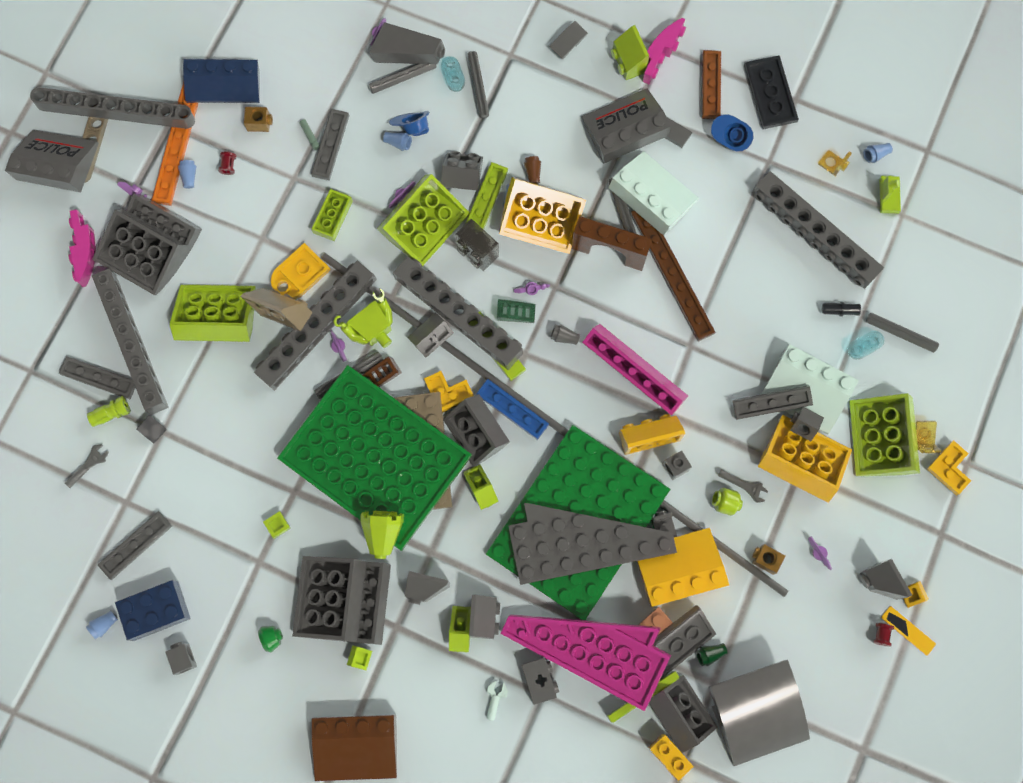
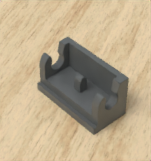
M435 312L407 338L426 358L454 332Z

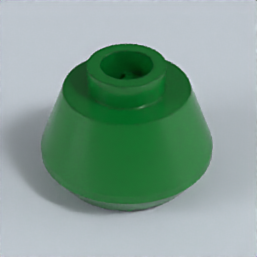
M262 626L258 631L260 642L266 652L271 653L281 645L283 635L279 628L276 629L275 626Z

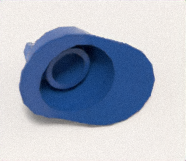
M430 112L402 114L392 118L389 124L392 126H402L408 135L420 136L429 132L427 116Z
M725 114L717 117L712 123L711 133L714 139L727 148L738 152L748 149L754 139L752 128L740 119Z

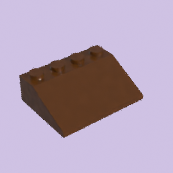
M396 715L312 718V750L315 781L397 778Z

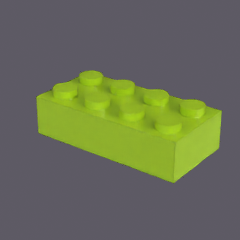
M330 189L311 229L313 234L335 241L353 202L352 197Z

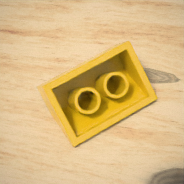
M670 414L659 417L660 420L652 421V419L641 421L640 425L627 424L622 426L623 429H620L619 436L624 454L628 455L681 441L685 435V430L678 417H671Z

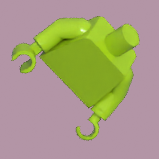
M379 288L381 291L380 296H375V293L372 291V296L378 302L374 300L348 320L347 323L341 322L337 324V319L341 318L340 315L336 316L333 322L336 327H341V330L353 342L363 345L368 343L370 346L379 342L383 348H386L392 343V340L387 335L392 330V309L386 298H383L384 291Z

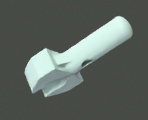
M497 681L488 686L487 693H490L492 697L487 714L488 720L495 719L499 700L507 697L508 690L505 683H503L502 691L498 695H496L494 690Z

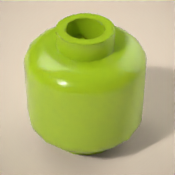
M727 488L715 491L712 497V505H714L715 510L730 516L740 511L743 505L739 492Z

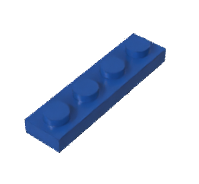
M489 379L486 380L476 393V395L479 394L483 401L536 440L541 437L549 426V423Z

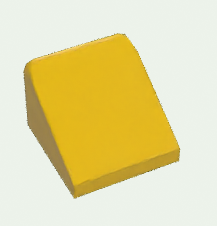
M921 581L908 585L912 596L903 598L907 608L929 599Z

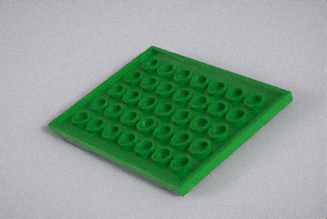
M347 365L277 459L360 521L361 513L369 511V515H373V511L397 512V515L400 513L404 514L403 524L394 545L403 551L469 461L472 454Z
M572 425L486 555L518 576L508 526L528 522L525 503L647 527L671 489ZM622 564L528 584L585 621Z

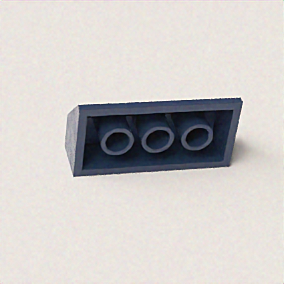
M183 59L186 103H260V70L258 60Z

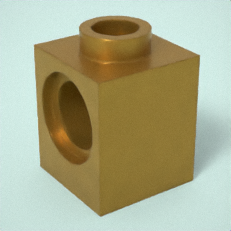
M245 107L244 125L247 131L269 132L270 125L273 124V116L269 113L268 108Z
M764 544L760 548L757 547L752 555L754 558L752 564L774 575L777 574L786 556ZM764 554L770 555V564L763 561Z

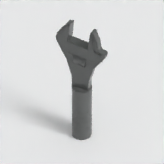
M102 444L92 447L87 461L65 482L69 488L91 467L106 462L105 458L109 452L106 451L101 455L97 451L103 446Z
M721 469L718 474L719 477L744 489L756 503L765 502L764 499L759 498L760 491L768 493L766 488L763 487V483H747Z

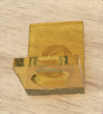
M828 150L818 165L836 177L840 170L844 172L850 164L848 159L852 153L849 151L841 159ZM833 158L836 164L832 167L828 166L825 160Z
M916 421L917 445L921 453H941V449L935 444L936 421Z

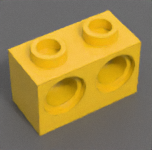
M661 734L648 747L678 781L694 767L665 734Z

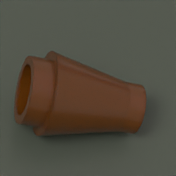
M538 156L526 157L523 164L529 182L539 184L541 161Z

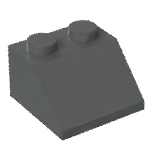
M472 595L470 638L494 639V635L499 634V623H495L496 615H500V603L497 602V598Z

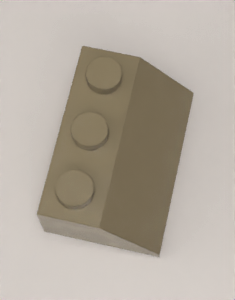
M260 288L242 293L240 296L260 316L298 331L302 330L312 314L305 301L301 299L294 300L288 294L281 295L274 289L270 291Z

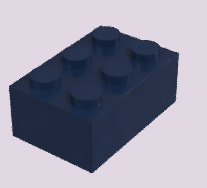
M174 580L115 602L127 641L139 640L191 619L179 582Z

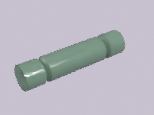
M305 119L301 120L299 123L312 148L318 150L320 145Z

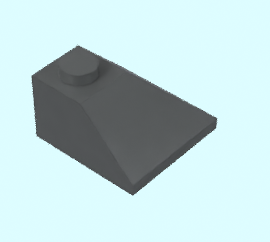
M892 559L880 562L860 573L862 584L871 592L896 600L912 596Z
M409 571L405 597L409 598L408 602L420 605L421 602H427L448 589L450 582L445 579Z

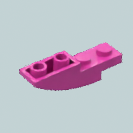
M684 18L673 22L665 28L647 50L649 60L643 77L644 83L650 84L651 80L655 79L658 74V64L663 63L665 56L670 58L672 51L676 52L679 45L677 40L679 36L683 37L686 30Z
M75 209L70 211L71 218H69L70 227L74 230L72 239L75 245L69 247L71 254L68 257L74 267V271H72L74 281L85 287L90 280L95 262L92 260L96 252L94 230L88 224L85 225L83 215Z

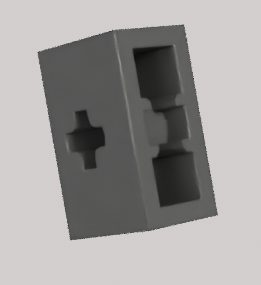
M542 658L522 665L533 705L557 698L556 693H559L557 682L552 681L550 673H553L550 661L546 662V659ZM540 674L542 678L546 677L547 679L543 687L535 683Z

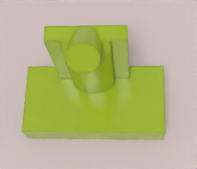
M881 176L879 178L880 213L899 214L901 212L900 176Z

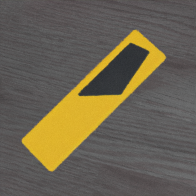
M892 606L881 617L889 625L894 626L897 632L926 656L935 647L936 643Z

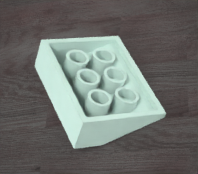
M644 151L625 165L613 177L609 185V189L663 235L699 200L694 193Z
M789 344L778 361L762 394L809 385L813 405L805 408L824 417L819 430L829 434L859 380ZM803 407L784 412L793 416L795 412L799 413Z

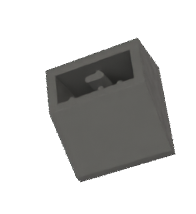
M457 151L447 152L442 165L441 184L449 188L478 191L483 156L475 153L465 155Z

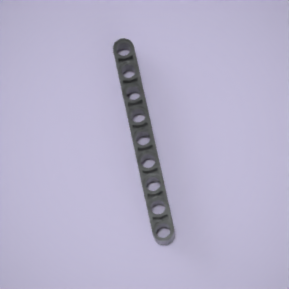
M35 88L30 93V98L36 107L46 112L185 129L191 128L195 124V118L190 108L186 105L48 88Z

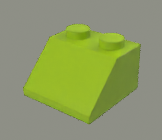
M636 25L631 26L614 40L613 48L611 49L613 59H616L618 62L619 73L624 76L625 80L643 75L649 60V54Z

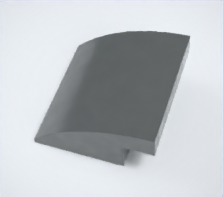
M133 194L126 210H114L92 260L106 268H110L116 274L149 293L157 295L178 271L193 248L202 229L141 194Z
M303 556L292 636L382 645L391 565L349 558Z
M788 660L771 664L708 687L715 704L712 706L733 766L810 739L804 707Z

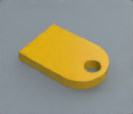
M303 243L274 270L271 276V286L281 295L288 294L295 300L302 297L331 269ZM281 284H288L286 291L281 292L278 290Z

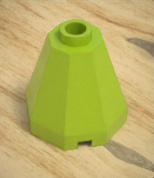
M369 511L361 513L362 529L369 553L374 555V558L386 559L387 555L392 553L403 524L404 514L400 513L397 515V512L373 511V515H369Z

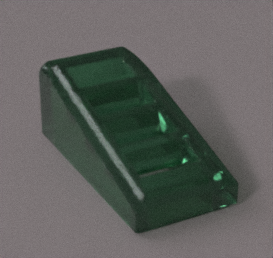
M498 299L497 321L534 323L536 304ZM503 307H507V314H503ZM511 308H515L514 315H511ZM519 308H522V316H518ZM526 309H530L529 318L526 317Z

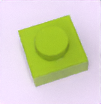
M280 511L263 521L273 539L291 529Z
M352 645L346 665L366 671L372 651Z

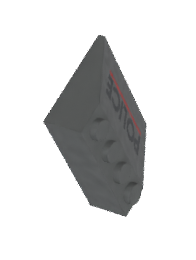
M648 88L581 116L603 164L670 135L671 125L663 109Z
M32 130L11 153L5 171L18 181L81 193L99 143L93 140Z

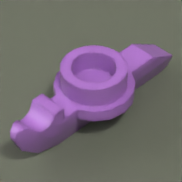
M386 18L382 19L380 25L372 30L373 40L370 46L373 45L384 22H386Z
M412 181L405 189H398L389 208L401 202L414 188L416 183Z
M126 182L117 183L120 188L131 196L143 192L135 184L131 187Z
M528 282L525 287L513 290L514 293L526 292L529 295H535L538 290L550 287V284Z
M330 330L333 340L331 348L334 352L339 353L344 362L347 360L344 353L345 343L343 340L338 339L336 334Z
M810 536L808 540L814 549V558L822 561L824 566L832 570L831 564L827 559V549L823 546H818L813 537Z

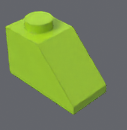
M481 464L463 472L481 510L499 502Z
M452 606L449 651L469 652L471 607Z

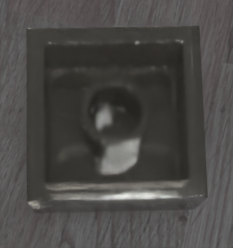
M470 219L455 234L457 251L462 256H467L471 259L470 262L475 268H480L484 271L499 257V243L474 220Z

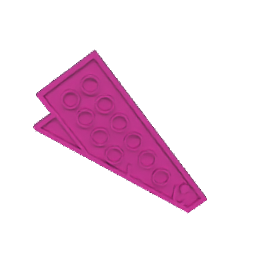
M509 615L501 632L502 635L643 711L646 710L671 658L670 654L653 646L661 629L659 627Z

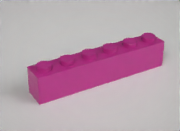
M601 324L595 326L582 342L670 415H673L687 399L688 395Z

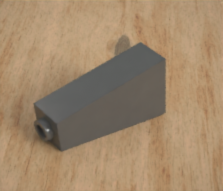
M384 22L369 53L376 63L438 64L440 59L444 57L445 47L439 38Z

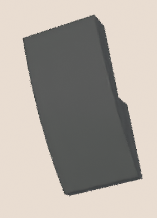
M574 21L549 47L564 59L584 39L588 32Z

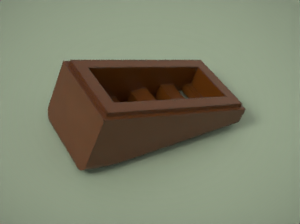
M388 356L362 375L365 378L369 377L376 386L381 387L402 372L394 359ZM388 364L390 365V367H391L392 370H393L391 373H390L389 369L387 368V365H388ZM380 369H383L387 376L384 377L380 372ZM374 373L377 374V376L379 377L380 381H377V380H376V378H375L374 375H373Z

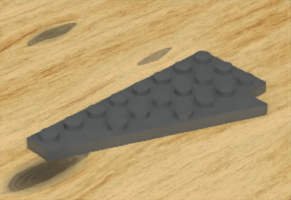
M529 503L524 504L528 522L508 526L520 585L677 553L673 533Z

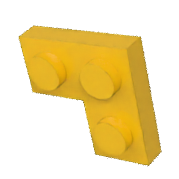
M442 371L424 378L430 393H441L443 412L458 406L464 399L474 396L467 380L449 387Z
M954 440L927 468L931 474L956 496L971 482L957 468L969 453Z

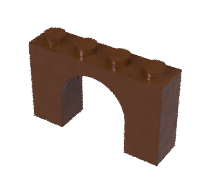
M579 216L573 233L571 249L589 254L591 247L594 245L607 246L621 252L626 257L624 266L642 271L652 239Z

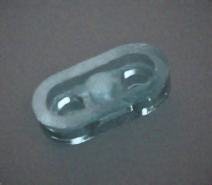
M446 57L443 59L441 67L447 86L451 91H461L465 86V78L460 64L455 57Z
M871 331L852 341L847 348V352L853 359H862L879 350L884 345V336L878 331ZM870 339H873L876 344H871ZM854 348H858L860 352L856 353Z

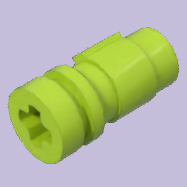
M121 396L110 401L109 404H105L87 413V419L91 426L95 427L111 421L113 418H121L122 415H128L131 413L127 400Z

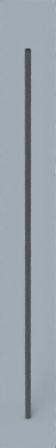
M324 253L321 259L341 274L344 275L346 273V267L328 254ZM353 279V280H351V281H352L353 283L357 284V281H358V280ZM372 286L366 291L371 296L372 291L375 293V296H380L381 294ZM385 296L383 297L386 298L393 312L416 329L422 325L420 321ZM446 340L440 345L483 378L489 379L549 423L550 427L565 437L569 431ZM663 500L660 505L661 508L668 513L672 512L673 517L694 532L703 530L702 527ZM713 536L717 549L783 597L787 595V589Z

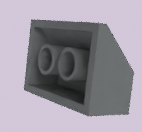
M479 394L464 399L443 419L458 444L472 454L469 461L473 467L498 453L510 443Z
M684 675L654 695L649 702L681 753L699 745L718 728Z

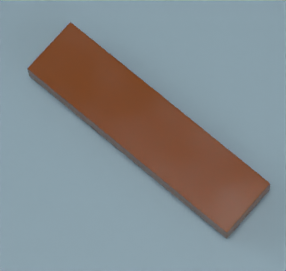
M703 50L702 119H716L721 116V51Z

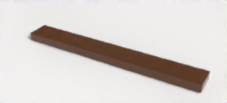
M635 210L631 211L630 215L640 234L652 239L649 251L697 341L699 342L714 335L716 332L664 235Z

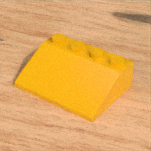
M512 177L505 199L499 234L570 254L573 233L579 216L582 215L586 200L579 196Z
M782 414L763 452L758 467L829 503L839 490L852 449L818 432L812 441H809L790 431L793 425L790 422L791 418Z
M710 528L674 537L677 553L637 561L650 607L729 586L725 568Z

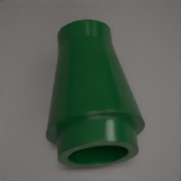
M724 643L700 647L696 651V656L701 666H709L728 654Z

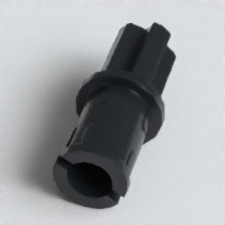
M840 302V304L823 303L822 313L839 315L840 317H843V315L860 316L861 305L844 304V302Z

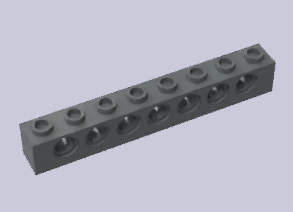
M771 171L755 186L752 193L758 201L765 203L772 213L779 215L783 222L793 227L800 237L806 238L814 249L820 250L828 261L834 262L842 273L848 274L853 279L856 285L865 289L884 269L880 263ZM770 193H775L778 197H773ZM784 205H789L792 209H787ZM801 216L805 218L806 221H801L798 217ZM813 228L818 229L820 233H815ZM827 240L832 241L834 246L829 245ZM841 253H846L848 258H844ZM855 265H860L862 270H858Z
M407 257L393 272L395 280L507 370L523 355L522 344L518 340L510 339L503 328L495 327L489 317L480 315L478 313L479 310L474 305L465 303V299L459 293L454 294L450 291L451 288L443 281L440 283L436 279L435 274L430 270L425 271L418 260H412ZM416 275L421 276L419 280H412ZM430 286L435 287L431 292L426 291ZM442 298H449L447 303L440 302ZM457 309L464 310L460 315L454 313ZM472 320H476L478 322V324L475 326L468 325L469 322ZM485 332H491L492 336L489 338L483 337V334ZM501 343L507 345V347L503 350L497 348V346Z
M358 260L350 264L346 269V273L335 280L333 287L322 294L321 300L309 308L312 314L302 330L293 329L290 333L285 334L282 342L278 347L275 346L271 349L265 361L258 363L254 373L275 391L335 326L334 318L338 315L342 318L377 280L375 275ZM351 280H358L356 285L349 286ZM340 293H344V294H345V296H344L343 299H341V300H337V299H336V296H337L338 294H340ZM326 307H332L330 313H323ZM313 321H319L317 327H310ZM300 335H306L304 341L298 342ZM287 349H293L290 356H285ZM279 362V368L272 370L273 364Z
M110 268L92 275L144 410L153 415L169 408L117 276Z

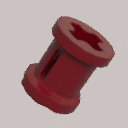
M221 152L219 173L224 175L235 174L233 166L236 154Z
M876 623V639L873 640V643L891 647L890 638L894 626Z

